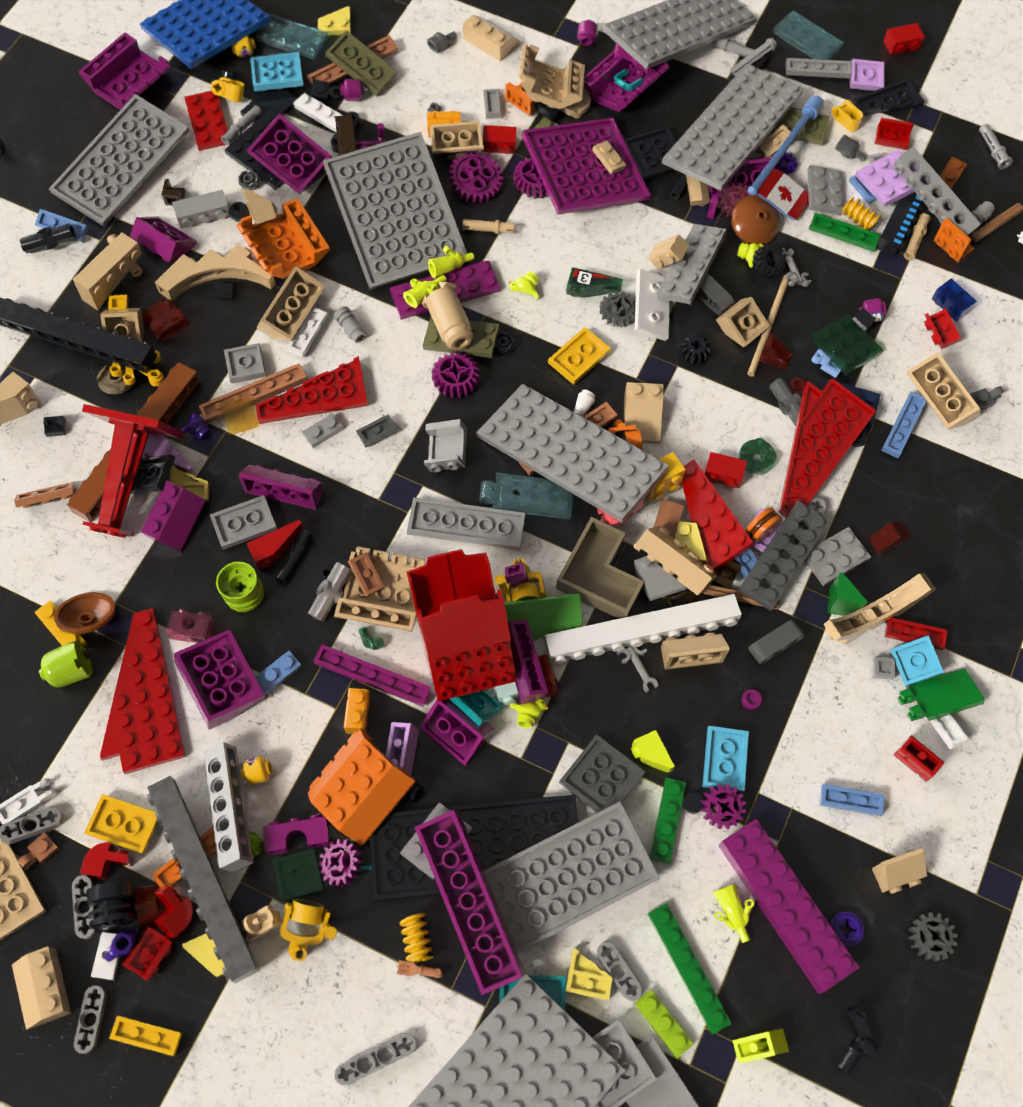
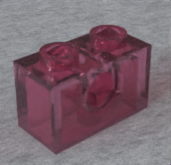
M183 609L171 611L166 633L172 640L199 643L211 638L214 621L209 614L204 612L193 614ZM190 623H195L194 627L187 629Z

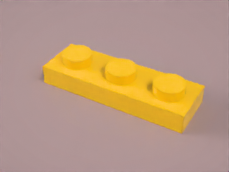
M51 600L34 612L62 646L75 640L80 641L83 646L87 644L80 634L66 633L56 626L54 614L57 607Z
M117 1016L109 1039L175 1056L182 1033Z

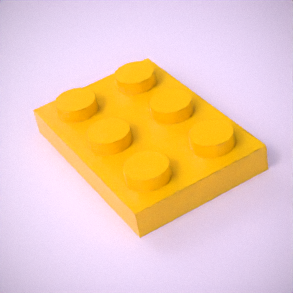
M584 327L548 359V364L574 385L611 352V348Z
M102 794L84 834L144 855L158 824L155 816L157 812Z

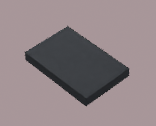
M284 88L266 90L253 99L240 113L241 116H244L253 106H258L262 114L252 122L254 124L270 109L284 116L294 107L293 103L298 98Z
M169 454L142 458L131 494L162 491L176 457Z

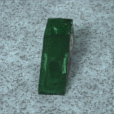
M572 267L567 282L566 294L573 297L586 298L605 295L609 292L611 294L615 293V291L621 292L623 279Z

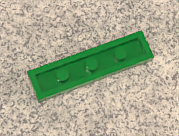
M818 213L814 214L809 227L811 231L873 252L880 237V234Z
M665 778L649 856L650 860L666 864L671 862L686 782Z

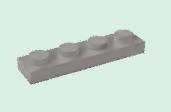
M786 59V75L850 78L852 74L851 61Z

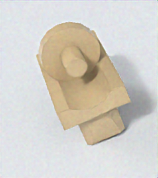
M267 905L254 914L246 916L241 921L243 930L246 931V941H253L281 924L280 912L273 911L272 905Z

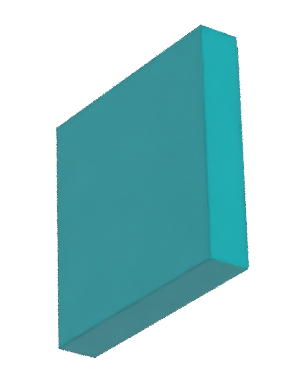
M486 690L450 698L478 726L499 714L504 708Z

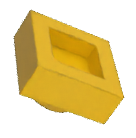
M109 296L108 310L128 309V296Z

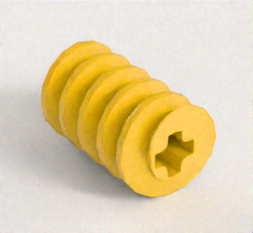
M852 197L845 205L842 214L848 215V219H853V222L858 223L859 227L864 226L865 230L872 231L879 223L882 215L880 214L875 217L876 210L870 213L871 206L865 209V202L859 205L861 199L858 198L854 201V197Z
M426 913L408 916L400 922V926L406 927L401 931L402 935L407 936L403 939V943L410 944L405 948V952L411 953L406 957V960L409 962H422L434 958L433 956H427V953L432 951V948L425 946L431 941L424 938V935L428 934L429 930L422 929L427 924V921H421V918Z

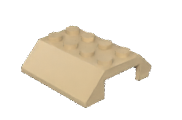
M531 44L530 46L523 45L519 77L529 98L535 102H542L551 108L558 109L582 100L584 64L569 59L566 69L562 70L535 60L539 47Z
M357 546L356 552L351 551L349 560L367 552L384 587L365 596L352 571L346 581L343 596L338 599L334 617L412 632L417 622V616L406 572L424 566L426 559L412 557L411 563H409V556L393 553L392 559H389L390 552L374 549L372 556L370 555V548Z

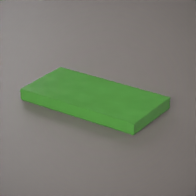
M579 593L504 602L507 621L527 619L533 638L545 637L547 634L582 627Z

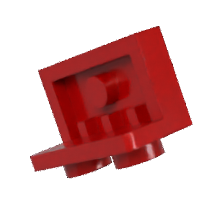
M881 118L876 129L874 144L907 150L914 124Z
M946 309L931 316L928 313L925 314V327L928 331H932L933 335L931 338L935 345H939L941 350L961 341V337Z
M147 926L122 965L148 981L150 977L153 978L160 968L158 964L163 957L166 958L171 952L173 941Z

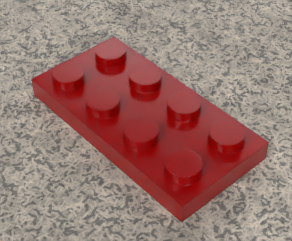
M211 90L185 96L198 150L202 151L226 145L221 140V136L228 129L218 95L214 94Z

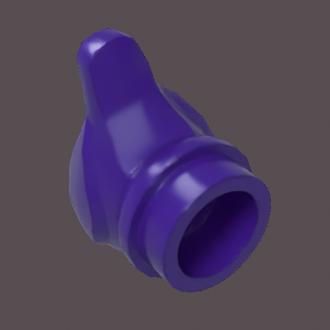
M193 412L189 417V424L184 426L181 431L194 434L195 438L202 441L210 434L211 429L208 428V425L205 424V421L199 414Z
M139 929L120 931L111 942L110 950L105 956L106 961L111 962L117 956H123L130 952L136 945Z

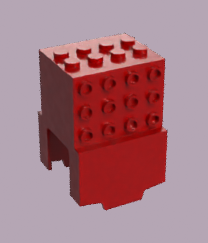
M459 549L427 557L426 565L407 571L426 661L437 701L517 682L504 599L500 589L497 590L498 599H496L491 566L487 554L465 555L463 550Z

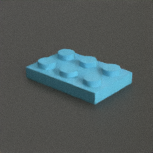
M715 726L707 727L702 787H714L717 789V784H721L723 788L725 784H729L730 790L736 787L737 792H744L749 731Z

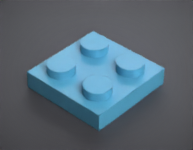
M929 636L890 649L905 687L944 674Z

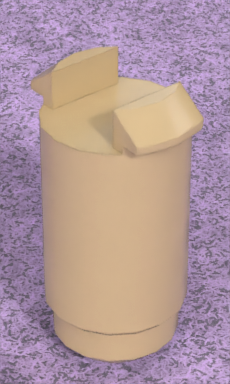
M439 282L441 288L433 291L429 296L425 295L422 305L429 310L440 337L447 347L453 350H461L467 347L474 337L472 327L455 292L457 286L451 282Z

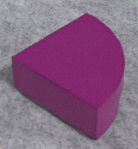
M712 195L707 218H714L719 195Z

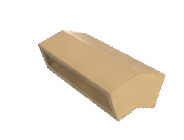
M686 175L690 205L704 206L710 202L708 185Z

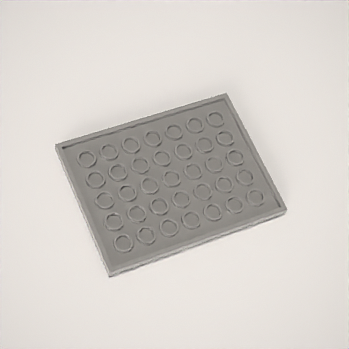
M421 132L323 160V165L370 290L428 272L429 259L449 256L443 251L446 245L454 252H459L462 255L467 254Z
M525 973L409 1107H595L624 1073L625 1069Z

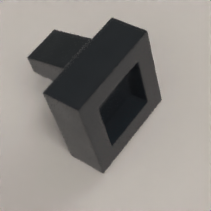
M64 416L44 417L43 424L46 437L65 435L66 419Z

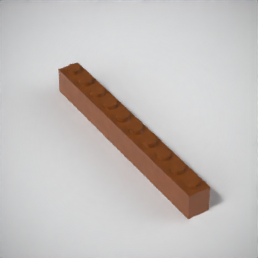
M178 362L175 367L171 368L169 375L164 381L160 382L158 389L149 396L147 403L138 410L136 415L156 419L167 424L200 382L197 372ZM110 450L104 454L101 462L93 468L90 476L81 483L79 490L70 497L67 504L72 513L88 522H92L100 512Z

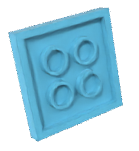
M299 52L250 58L254 91L303 86Z

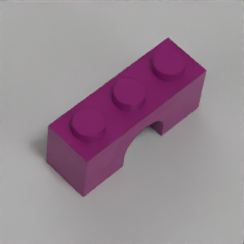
M313 815L307 820L293 818L288 823L281 824L280 821L268 823V826L263 827L265 853L268 856L288 853L289 840L296 834H303L307 837V845L310 849L330 846L327 818L322 817V815Z

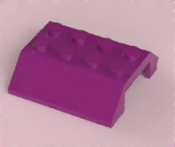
M124 32L78 72L98 96L120 110L135 94L139 96L161 75L166 73L171 66L168 60L161 55L158 57V62L141 51L137 40Z
M613 51L584 76L583 88L588 91L589 96L595 103L620 112L670 67L666 62L658 64L657 68L651 67L649 74H646L643 69L637 68L629 60L616 56ZM627 69L628 74L621 78L623 81L630 85L639 78H642L644 82L633 91H628L614 82V76Z

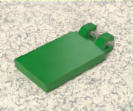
M965 668L912 684L908 689L900 691V696L898 697L901 705L917 701L918 705L909 708L910 712L907 715L910 721L924 717L931 721L982 705L985 701Z

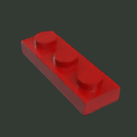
M892 617L886 621V638L909 643L929 636L934 649H945L946 629Z

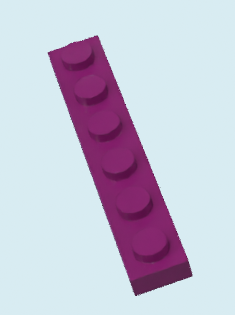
M321 644L313 661L315 665L421 707H424L431 691L430 686Z

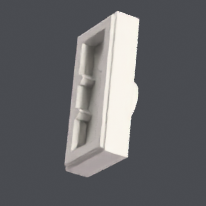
M951 714L930 721L950 750L968 742L969 738Z
M101 933L91 977L115 980L120 956H117L111 962L106 961L105 956L109 952L111 942L117 934Z

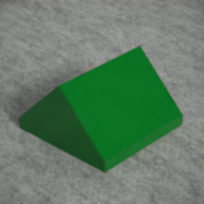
M843 572L837 576L829 589L828 614L845 616L865 607L868 603Z

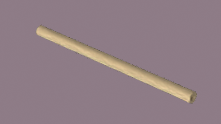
M786 275L783 276L767 319L770 327L762 333L747 374L751 377L755 375L790 279H786Z

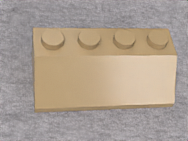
M295 266L261 318L257 329L271 338L291 341L326 285Z
M939 352L906 372L947 430L964 426L980 416L979 406Z

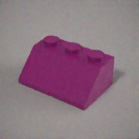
M158 216L136 217L130 237L135 239L138 244L146 246L150 252L162 256V259L166 262L177 261L197 244V240Z
M166 481L141 533L152 540L181 552L206 500L183 487Z
M436 699L419 727L464 766L484 746L494 731V728L487 722L478 726L450 699L437 701Z

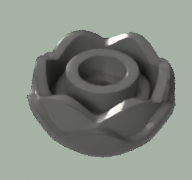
M253 170L242 171L238 176L239 185L249 190L256 188L259 183L258 174Z

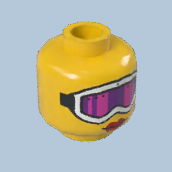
M249 35L231 45L234 55L237 54L239 58L252 55L253 48H256L254 39L250 38Z
M258 756L245 760L243 768L240 769L242 780H246L248 784L253 786L267 782L273 774V769L269 759Z

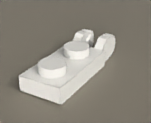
M45 778L33 786L30 785L1 803L0 821L2 825L25 816L42 805L43 802L57 795L54 788L40 796L37 793L50 785L51 781L49 778Z

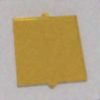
M249 396L239 399L233 398L232 401L219 404L229 435L239 432L245 433L246 430L259 427Z

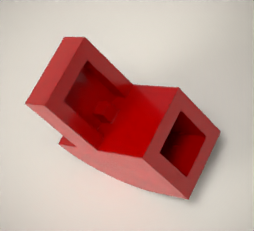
M109 842L100 843L87 852L80 874L90 878L107 880L111 863L132 867L134 858L128 855L126 850H115L116 846Z
M169 886L160 887L155 894L166 906L167 910L155 920V923L167 938H175L188 926L192 918V903L188 897H180L178 899L179 894L174 888Z

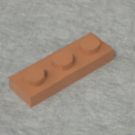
M74 482L17 494L14 502L16 508L21 506L29 508L34 503L42 502V504H46L56 498H70L76 488Z

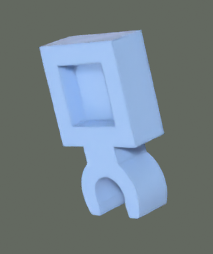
M818 349L811 359L814 363L821 364L822 367L820 369L835 378L846 364L832 354L828 357L821 349Z

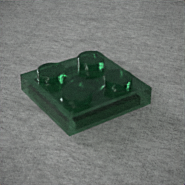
M314 848L272 860L282 903L324 891Z

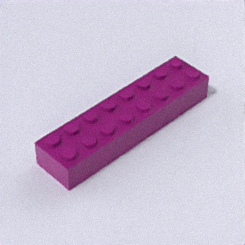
M452 810L416 826L415 830L481 995L522 978L525 975L524 968L459 810Z
M757 819L727 837L718 845L818 994L827 991L859 968Z

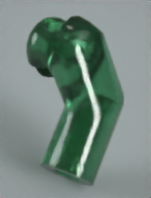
M367 627L358 630L362 643L366 648L378 650L384 647V640L370 636Z

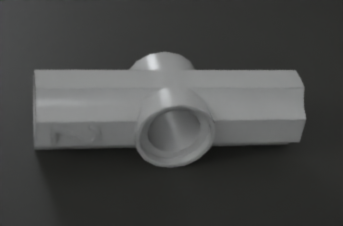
M338 562L335 563L327 580L322 581L317 589L318 596L308 612L309 615L324 622L333 604H336L343 595L342 588L352 572L348 567Z

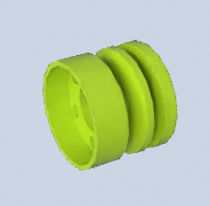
M233 562L223 567L217 575V590L232 610L248 612L260 605L264 598L265 590L263 583L250 564Z

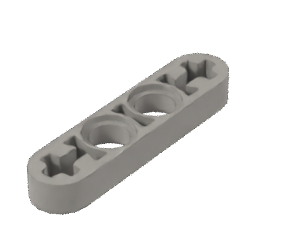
M403 1034L339 1065L334 1073L335 1080L340 1085L346 1086L411 1055L417 1047L416 1039L411 1034ZM404 1038H407L408 1041L412 1040L411 1050L407 1051L403 1048L399 1050L401 1055L397 1057L396 1050L392 1044L396 1042L398 1047L403 1044ZM387 1047L392 1050L393 1055L389 1061H383L380 1058V1052L383 1048ZM363 1058H369L372 1061L371 1069L366 1072L362 1071L359 1066ZM355 1062L356 1070L360 1075L356 1077L354 1072L348 1075V1081H345L343 1078L340 1079L341 1069L345 1068L346 1071L353 1069L351 1064Z

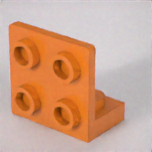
M511 82L506 84L505 100L528 116H531L537 110L534 108L535 101L529 98L527 93L522 90V83L518 86Z
M948 218L944 219L934 241L951 258L959 262L971 254L974 247L970 245L971 239Z

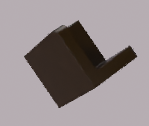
M165 179L162 197L165 205L173 206L172 202L184 199L185 188L171 187L169 179Z

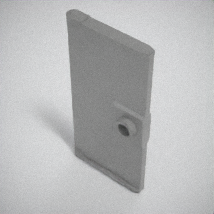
M652 1035L636 1046L657 1080L626 1102L630 1107H699Z

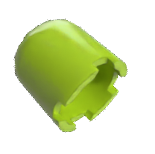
M75 640L44 654L41 659V669H39L42 680H46L53 687L59 688L91 677L90 675L93 674L90 658L85 659L82 652L85 650V647L82 643Z

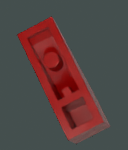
M300 520L247 543L258 569L270 567L298 538L303 529Z

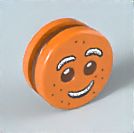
M767 508L751 521L745 531L758 543L779 526L782 517L777 515L773 508Z

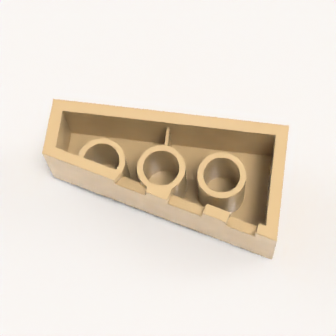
M124 233L119 234L73 278L84 302L96 310L100 309L142 254L138 242Z
M656 526L647 529L634 545V548L638 551L643 549L647 552L648 559L652 562L656 561L663 564L664 571L671 575L676 574L678 576L677 580L696 595L702 594L717 576L714 573V569L708 564H703L696 553L689 552L684 548L685 545L682 541L671 537L669 530L665 527Z

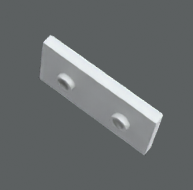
M639 269L636 281L635 331L666 341L669 338V300L657 298V292L665 277Z

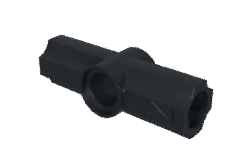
M68 223L55 228H43L36 234L20 238L19 241L23 252L27 254L40 249H53L60 243L74 240L76 235L73 226Z

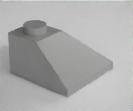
M647 556L634 560L636 578L644 581L643 590L650 601L686 589V586L677 580L678 576L676 574L671 575L663 570V564L656 561L652 562Z

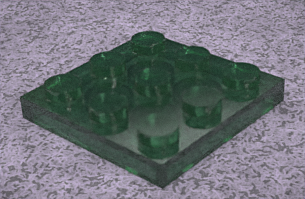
M849 314L814 332L810 337L819 349L845 375L878 357L884 351L865 330L853 321Z

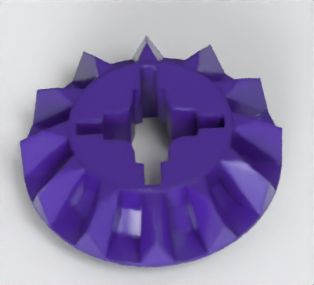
M785 152L774 168L784 174H791L797 168V157H793L792 153L787 154Z
M844 911L837 913L831 919L830 926L845 947L855 946L862 940L864 926L858 916ZM845 923L847 924L848 928H850L851 930H855L847 933V936L845 935L844 931L838 929L840 927L845 926Z

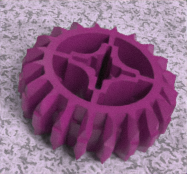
M532 157L530 159L525 158L524 162L520 161L514 173V183L517 190H521L522 195L526 193L527 198L530 195L534 199L536 196L542 198L545 195L548 197L547 190Z
M460 351L457 355L451 352L448 356L445 353L444 358L439 357L438 362H434V368L431 370L434 387L438 388L439 393L443 392L445 396L450 394L451 398L457 395L460 399L461 394L467 397L468 391L473 393L474 387L477 388L480 380V369L477 362H474L472 357L468 358L467 353L462 356Z

